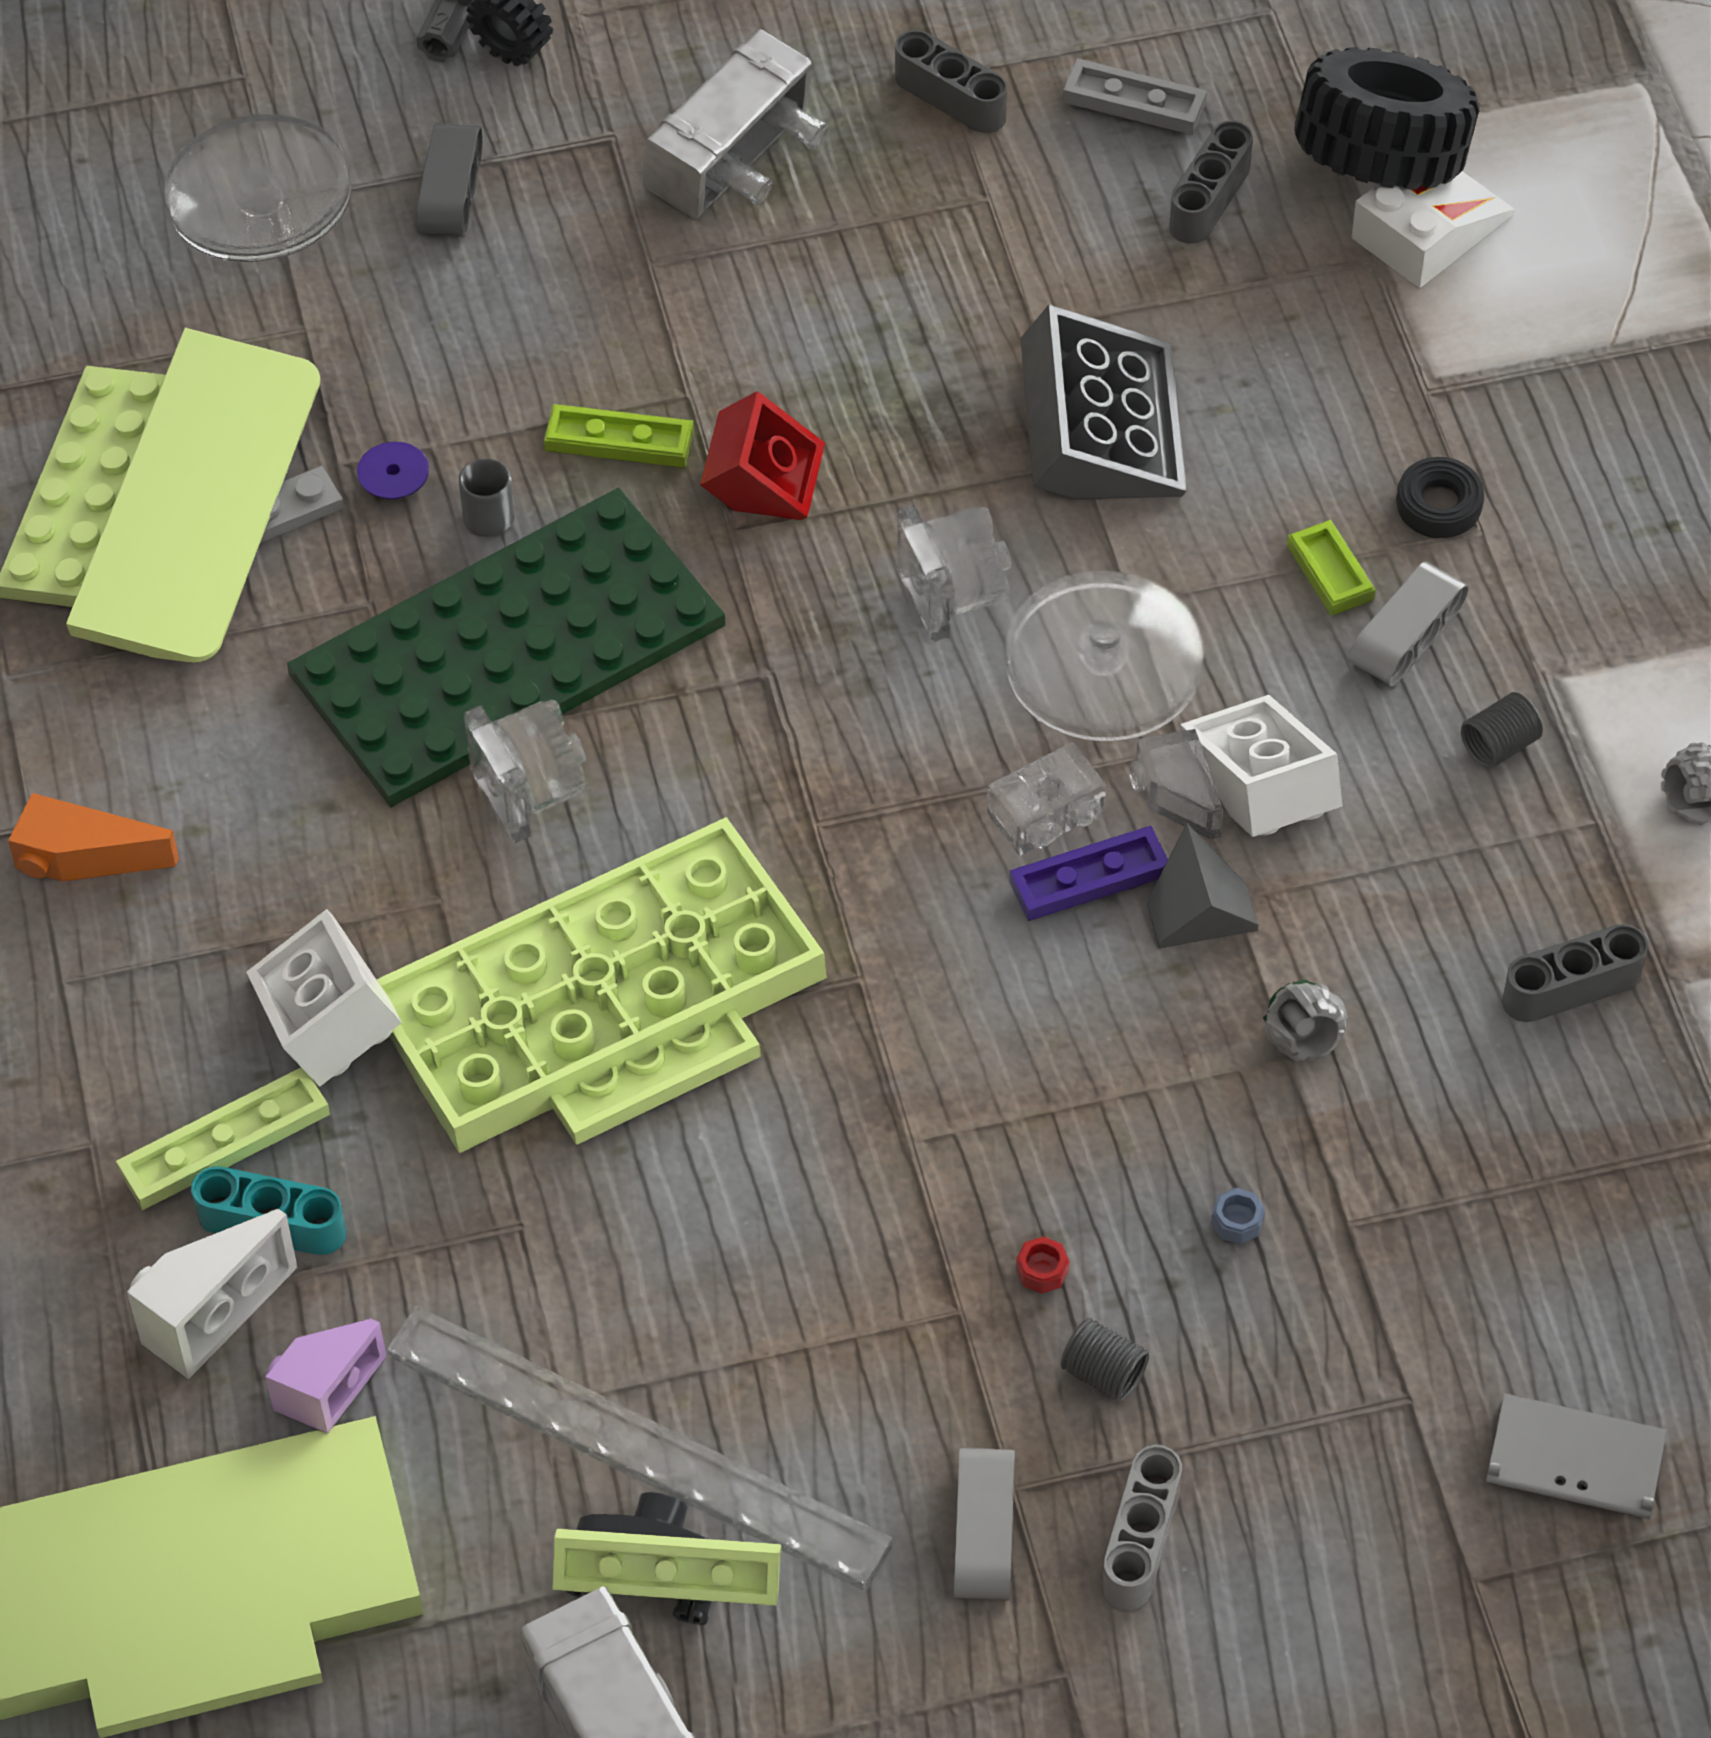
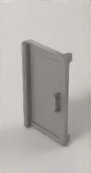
M1504 1393L1503 1400L1499 1403L1500 1416L1486 1479L1487 1483L1650 1519L1663 1448L1667 1443V1429Z

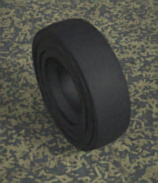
M1430 457L1415 462L1403 473L1397 488L1396 503L1402 520L1414 531L1429 537L1449 538L1463 534L1475 525L1483 509L1484 489L1477 473L1465 463L1448 457ZM1444 486L1454 490L1458 495L1459 501L1451 508L1438 509L1427 505L1423 501L1421 494L1428 487Z

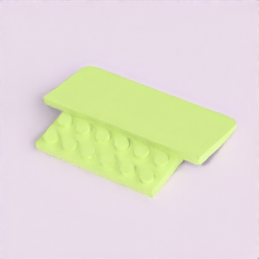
M185 328L166 375L86 366L0 572V598L72 607L66 625L70 636L160 659L195 663L205 661L214 656L222 645L270 518L275 499L281 489L320 386L321 379L316 366L303 358Z

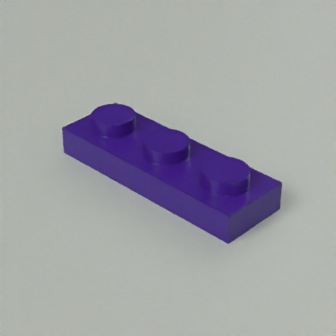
M1150 825L1010 870L1009 882L1027 920L1031 921L1158 880L1168 858Z

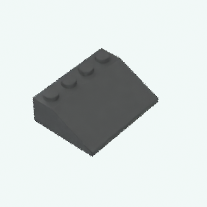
M1048 305L1021 337L1033 487L1073 499L1182 497L1187 492L1171 343Z

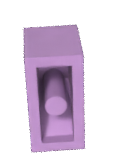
M367 1319L295 1338L283 1355L277 1356L271 1362L265 1376L273 1411L328 1434L387 1357L380 1322Z

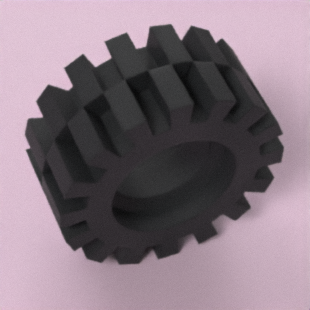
M473 0L467 7L469 14L466 18L468 23L473 24L470 28L473 35H480L481 39L478 42L481 46L488 45L491 48L489 53L495 58L500 54L502 62L506 64L512 61L514 66H520L522 63L525 65L551 39L550 35L553 33V27L549 26L552 22L550 16L543 15L546 8L542 3L536 4L533 0Z

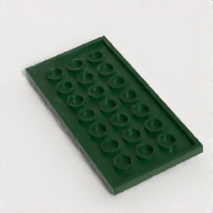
M618 487L287 662L290 677L391 808L485 757L472 733L490 726L503 747L726 626L725 613L621 488Z

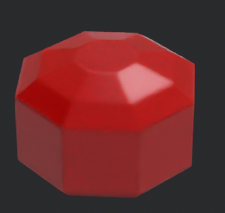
M1043 1236L1024 1242L1016 1258V1272L1024 1287L1043 1294L1061 1288L1069 1272L1070 1260L1061 1243Z

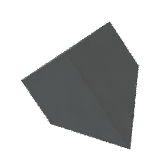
M1186 823L1147 900V910L1158 947L1165 948L1258 931L1259 924L1246 883Z

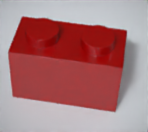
M756 391L718 412L700 486L734 511L803 520L808 517L825 442L759 391Z

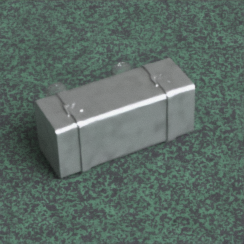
M757 30L744 44H740L732 52V56L673 114H669L662 120L660 127L645 141L643 185L645 188L692 219H698L728 187L742 194L757 206L763 203L772 189L773 180L764 177L749 166L784 131L806 144L812 150L816 149L826 136L828 125L805 112L809 101L811 61L764 30Z
M606 1587L598 1588L524 1625L520 1629L524 1661L536 1681L538 1692L542 1699L550 1706L567 1738H695L693 1733L688 1732L676 1711L673 1698L664 1680L658 1673L655 1674L634 1637L632 1626L625 1613L620 1612Z

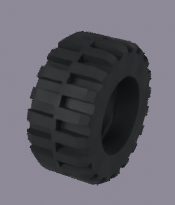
M1349 47L1344 51L1335 49L1329 51L1326 55L1322 54L1308 68L1294 132L1298 143L1307 155H1312L1315 162L1322 166L1327 165L1331 167L1333 172L1340 175L1347 174L1355 177L1357 181L1379 183L1380 186L1393 188L1395 185L1402 186L1405 189H1417L1419 186H1424L1428 189L1437 187L1440 183L1445 185L1451 182L1463 171L1480 106L1475 91L1471 86H1467L1466 80L1459 75H1452L1449 69L1441 65L1435 66L1430 64L1429 60L1420 57H1409L1405 53L1397 51L1385 52L1379 48L1369 47L1367 50H1360L1357 47Z

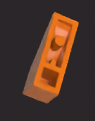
M35 793L31 794L8 840L16 869L33 878L47 877L62 882L176 867L179 860L173 830Z

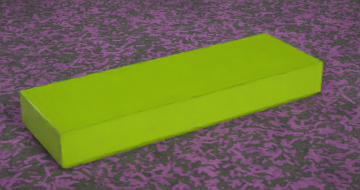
M553 404L544 438L545 451L686 468L694 433L693 420Z

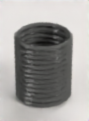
M490 458L478 459L467 464L459 475L461 507L466 527L473 533L483 536H493L506 531L515 519L512 480L509 469L500 461Z
M1511 692L1467 721H1464L1461 726L1462 741L1470 756L1481 766L1491 769L1540 739L1543 733V724L1537 709L1527 697L1518 692Z
M1088 1318L1078 1326L1068 1341L1061 1358V1368L1121 1402L1128 1398L1142 1378L1149 1361V1351L1147 1349L1144 1350L1140 1345L1136 1346L1135 1342L1132 1343L1126 1337L1123 1338L1121 1334L1113 1333L1112 1329L1109 1330L1108 1327H1104L1098 1321Z

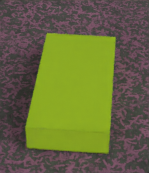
M1332 520L1288 535V549L1331 616L1375 600L1376 589Z

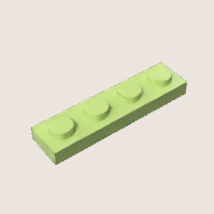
M300 1067L117 1160L118 1171L143 1211L192 1186L194 1178L202 1170L210 1167L227 1168L329 1116V1106L312 1078Z
M557 1529L554 1537L552 1590L592 1592L598 1588L606 1587L610 1594L777 1606L781 1544Z

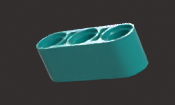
M226 1167L204 1169L196 1175L192 1182L191 1193L199 1223L206 1231L213 1234L261 1216L263 1214L260 1212L264 1209L278 1208L287 1215L295 1251L327 1255L338 1250L346 1239L347 1230L339 1196L325 1187ZM219 1197L227 1198L220 1203H209ZM319 1218L329 1219L327 1222L322 1224L311 1223Z

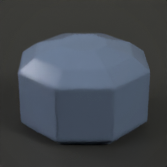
M1234 1188L1218 1195L1212 1212L1211 1224L1221 1239L1243 1244L1259 1236L1264 1221L1265 1207L1256 1193Z

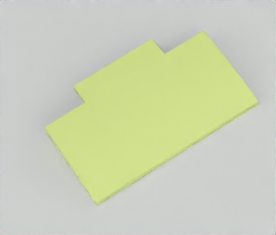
M725 817L376 980L389 997L402 1022L392 1030L389 1037L457 1151L461 1153L551 1109L554 1110L575 1144L578 1145L761 1057L760 1044L742 1018L826 979L827 976L824 952L728 818Z
M376 1416L333 1426L328 1434L320 1430L311 1431L0 1507V1720L91 1698L99 1737L104 1738L323 1683L314 1642L424 1615Z

